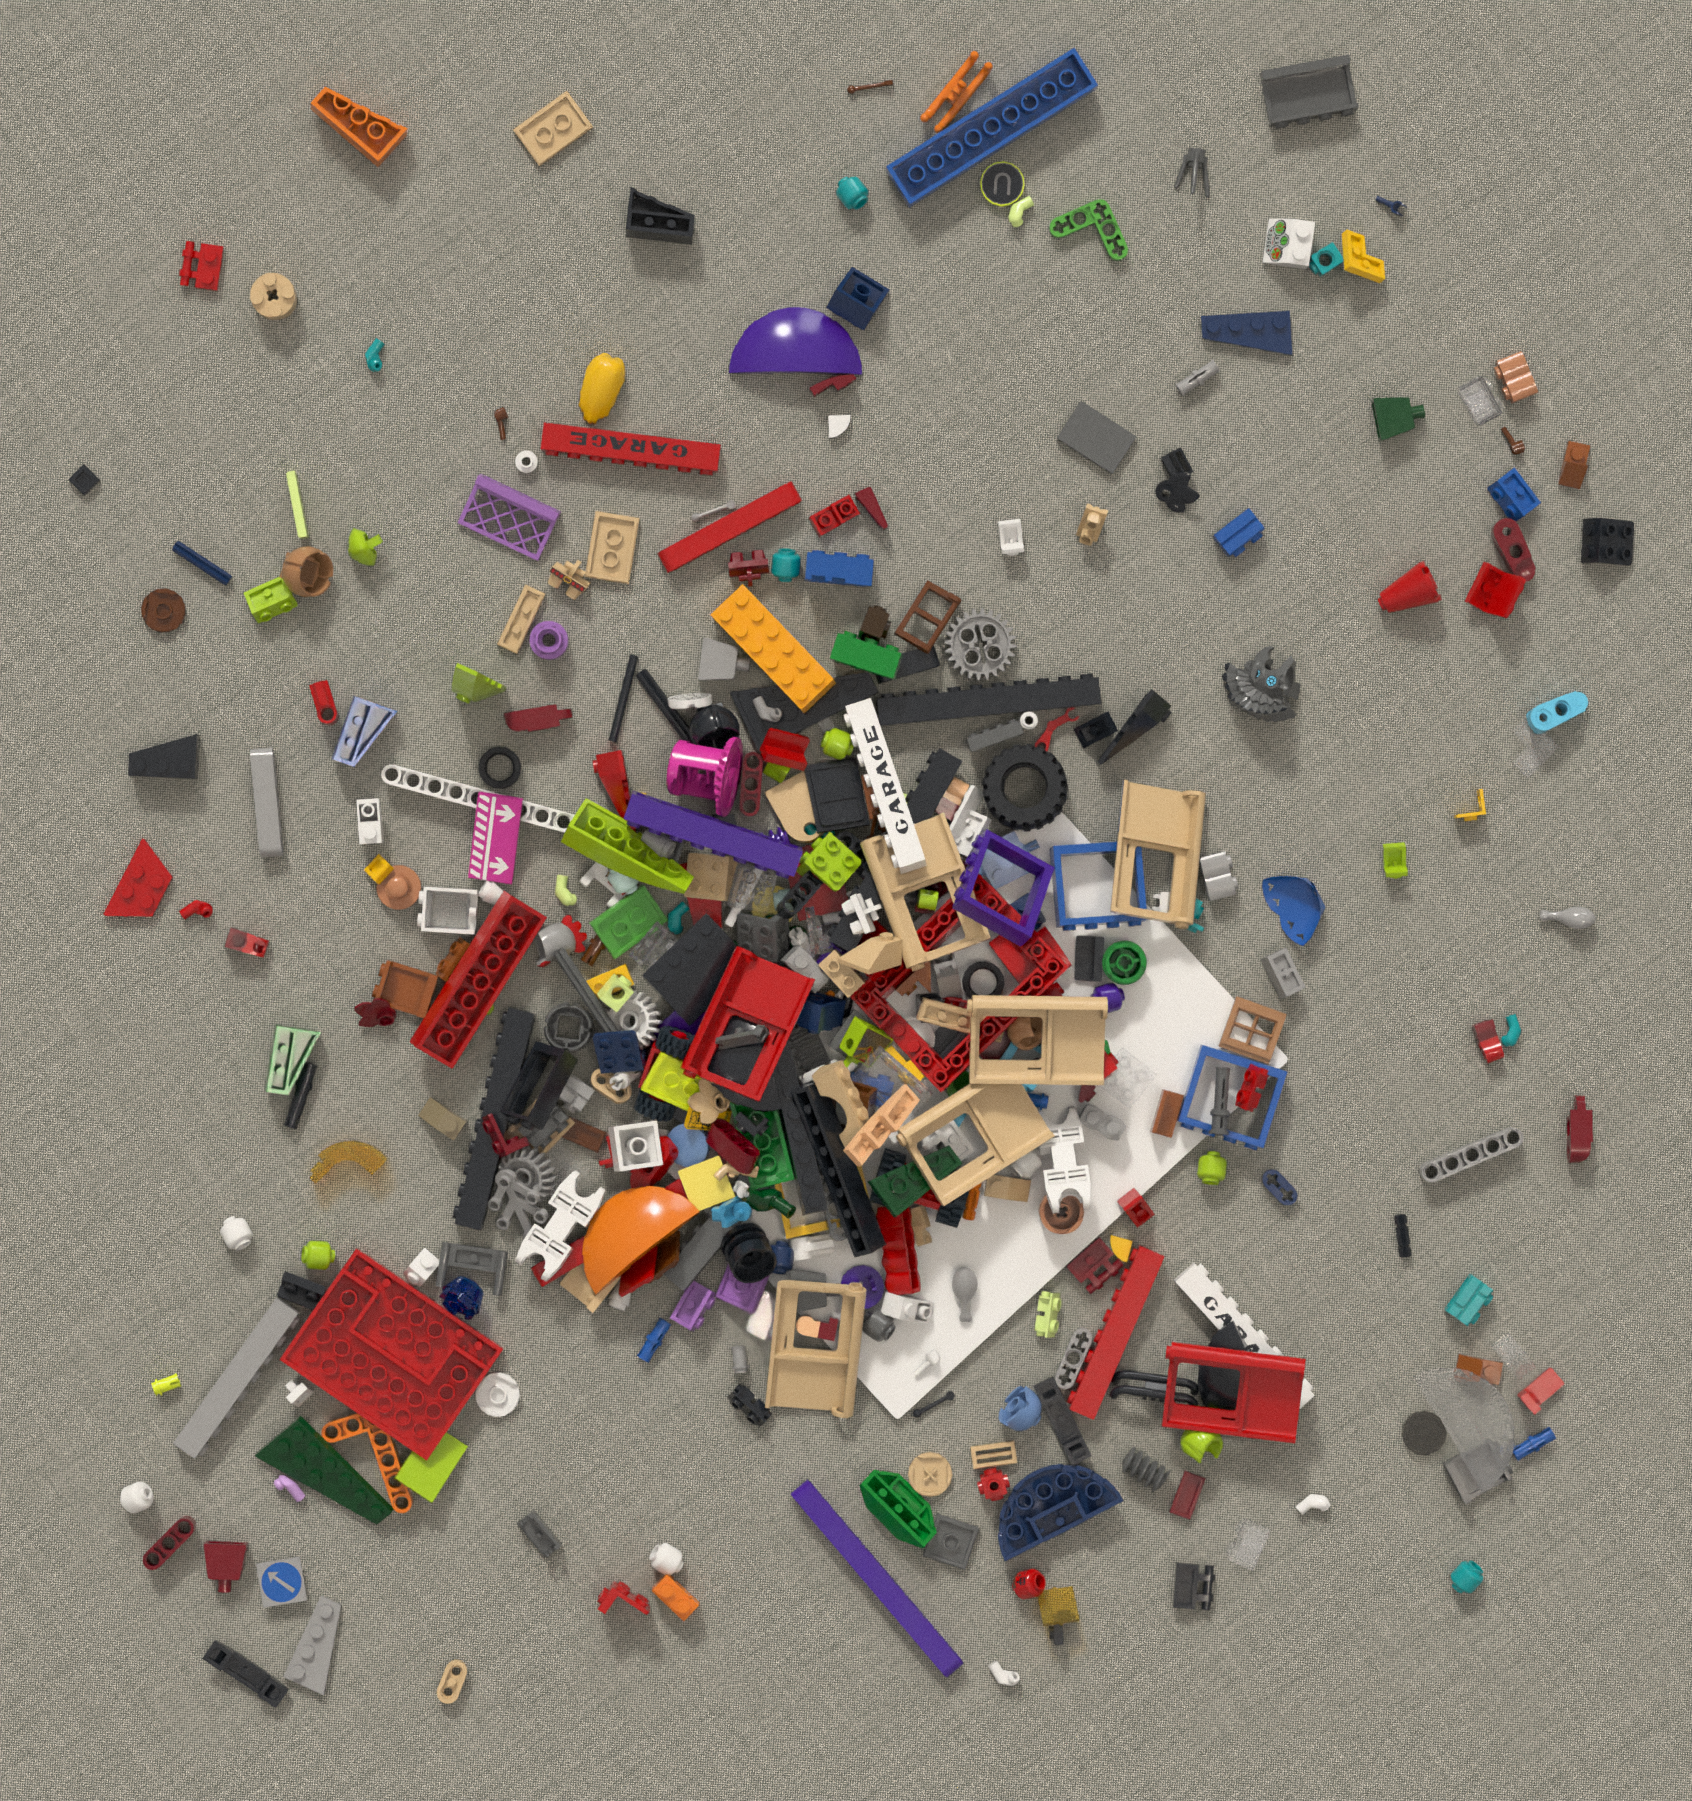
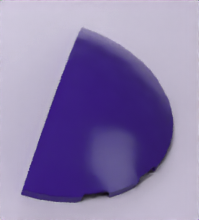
M791 307L768 313L759 320L754 321L743 332V335L734 347L729 373L862 375V365L857 347L854 345L848 332L837 321L813 309Z

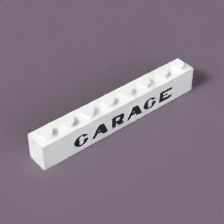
M871 698L845 706L847 714L843 715L847 727H852L854 734H850L853 746H858L860 754H857L860 767L865 766L867 774H864L867 788L872 786L874 794L870 795L874 808L879 807L881 814L877 815L880 827L886 828L887 835H884L887 847H892L894 855L891 856L894 868L899 867L900 873L903 874L927 866Z
M1193 1262L1174 1279L1218 1329L1234 1320L1251 1352L1284 1356L1276 1346L1271 1348L1266 1341L1269 1338L1261 1329L1256 1331L1251 1326L1254 1322L1246 1313L1241 1315L1238 1312L1237 1308L1239 1305L1230 1296L1227 1299L1221 1293L1224 1290L1223 1287L1216 1280L1211 1282L1208 1279L1207 1275L1209 1272L1201 1263L1197 1266ZM1306 1379L1303 1380L1300 1408L1315 1396L1311 1392L1314 1388Z

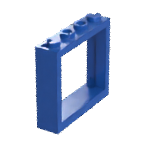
M1117 842L1059 845L1050 848L1051 866L1055 867L1052 874L1056 928H1063V931H1074L1076 927L1084 926L1085 930L1098 929V925H1106V928H1118L1123 923H1128V927L1142 926L1141 922L1148 920L1126 915L1066 918L1061 857L1116 853ZM1136 847L1134 869L1138 908L1147 909L1141 847Z
M1201 1044L1177 1121L1182 1122L1180 1127L1193 1130L1195 1126L1203 1129L1202 1134L1215 1137V1134H1209L1211 1124L1187 1117L1206 1055L1245 1068H1249L1251 1063L1259 1068L1269 1070L1268 1075L1277 1078L1259 1138L1255 1139L1227 1130L1229 1135H1223V1140L1234 1144L1239 1140L1245 1142L1244 1147L1256 1151L1258 1147L1264 1148L1287 1071Z

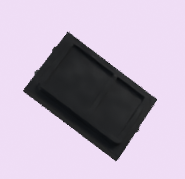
M856 757L806 766L804 773L817 834L870 825Z

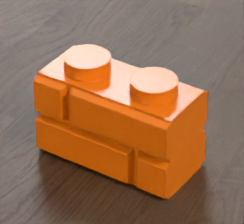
M663 1575L652 1587V1592L683 1621L699 1606L700 1602L677 1580L675 1581L672 1575Z

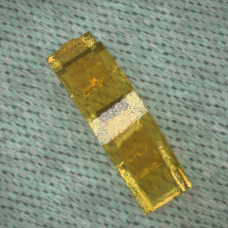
M358 1140L341 1141L329 1146L318 1155L324 1162H318L310 1170L313 1174L309 1178L316 1184L336 1163L345 1160L359 1163L371 1175H374L389 1157L379 1148L367 1142Z

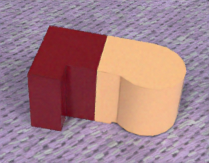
M954 776L934 812L937 814L944 813L946 819L952 821L962 802L961 800L969 788V784Z
M801 1315L796 1321V1329L805 1336L835 1341L839 1318L830 1316L829 1322L815 1320L810 1315Z

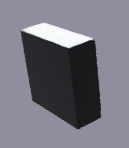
M85 464L68 479L84 496L101 481Z

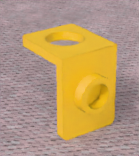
M1483 789L1477 790L1479 812L1453 815L1454 818L1464 817V821L1478 820L1477 815L1486 814Z

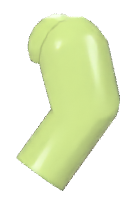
M1030 196L1011 206L1008 218L1013 227L1021 226L1023 224V212L1034 206Z
M557 875L556 897L565 906L575 905L577 897L567 889L568 876Z

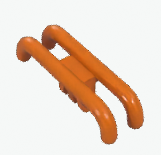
M977 51L970 53L967 60L920 116V120L926 123L933 117L945 100L952 105L942 120L934 127V131L937 134L946 129L993 68L992 63L986 62L967 87V84L962 79L979 57Z

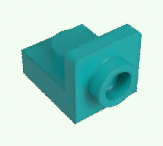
M1198 899L1195 902L1194 919L1197 920L1204 910L1201 907L1203 902ZM1193 922V925H1189L1187 930L1196 934L1197 930L1203 932L1204 927Z

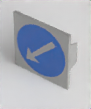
M300 1556L256 1564L263 1608L307 1601Z

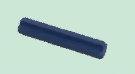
M177 541L174 544L173 552L222 584L227 585L230 582L232 576L182 542Z

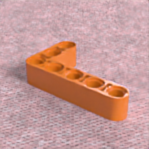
M358 1413L326 1423L321 1433L322 1437L330 1443L368 1432L393 1509L398 1513L409 1511L413 1505L411 1490L403 1484L393 1486L390 1483V1477L396 1475L402 1467L393 1437ZM356 1419L359 1422V1429L351 1430L348 1427V1420ZM327 1427H336L338 1436L330 1437L327 1434ZM379 1433L385 1434L388 1439L387 1443L379 1444L376 1441V1435ZM386 1454L392 1455L395 1461L394 1464L386 1465L383 1462V1456ZM402 1496L407 1498L408 1506L404 1508L398 1506L397 1498Z

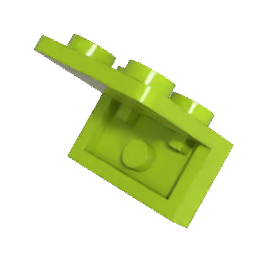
M829 832L823 839L819 836L812 843L811 847L813 850L810 853L805 852L801 856L800 865L797 867L796 872L803 876L810 870L831 890L836 892L861 865V860Z

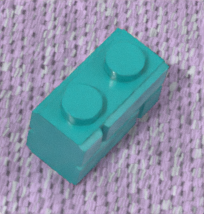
M1469 1273L1444 1310L1466 1326H1469L1470 1323L1475 1324L1481 1315L1478 1311L1483 1305L1487 1306L1493 1299L1491 1294L1493 1289Z

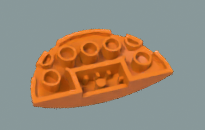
M655 1186L630 1188L607 1200L591 1219L583 1241L584 1271L596 1295L630 1269L632 1264L700 1212L697 1207L684 1196Z

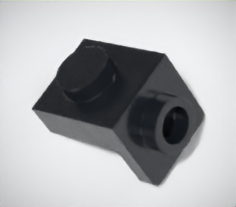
M739 1112L734 1118L737 1121L735 1126L744 1134L748 1131L753 1136L757 1133L761 1136L769 1128L767 1124L769 1119L767 1117L758 1126L750 1121L742 1112Z
M1058 1611L1057 1615H1052L1053 1626H1049V1639H1054L1055 1645H1064L1063 1622H1076L1075 1614H1071L1070 1611Z

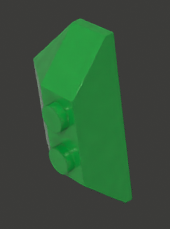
M873 1470L859 1485L866 1508L898 1540L924 1548L937 1533L936 1527H934L930 1504L899 1473Z

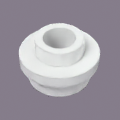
M522 451L517 455L515 464L521 472L530 473L536 469L538 460L533 452ZM526 457L531 460L527 466L522 464V460Z

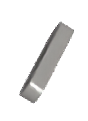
M1080 1327L1074 1330L1056 1371L1055 1381L1058 1387L1062 1389H1068L1073 1386L1091 1345L1092 1334L1087 1328ZM1086 1332L1085 1336L1088 1340L1087 1342L1083 1341L1080 1346L1085 1348L1084 1351L1081 1352L1077 1348H1071L1073 1343L1077 1346L1079 1342L1076 1335ZM1077 1352L1079 1354L1080 1360L1077 1364H1070L1067 1361L1069 1353ZM1066 1364L1069 1368L1076 1369L1074 1373L1070 1370L1068 1374L1071 1381L1061 1384L1059 1376L1064 1375L1067 1370L1062 1368L1063 1365Z

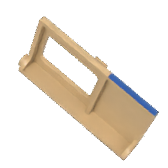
M1123 780L1110 912L1175 924V927L1179 929H1188L1189 925H1193L1206 793L1194 790L1180 792ZM1136 847L1170 852L1174 855L1170 902L1167 913L1136 908L1130 905Z

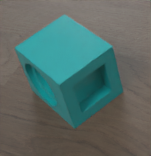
M1331 242L1310 256L1309 268L1314 275L1318 273L1322 277L1342 264L1344 259L1335 244ZM1322 255L1328 256L1330 265L1322 266L1319 262V257Z

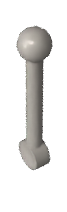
M729 500L727 504L700 514L694 513L691 519L694 522H698L700 518L724 509H734L735 502Z

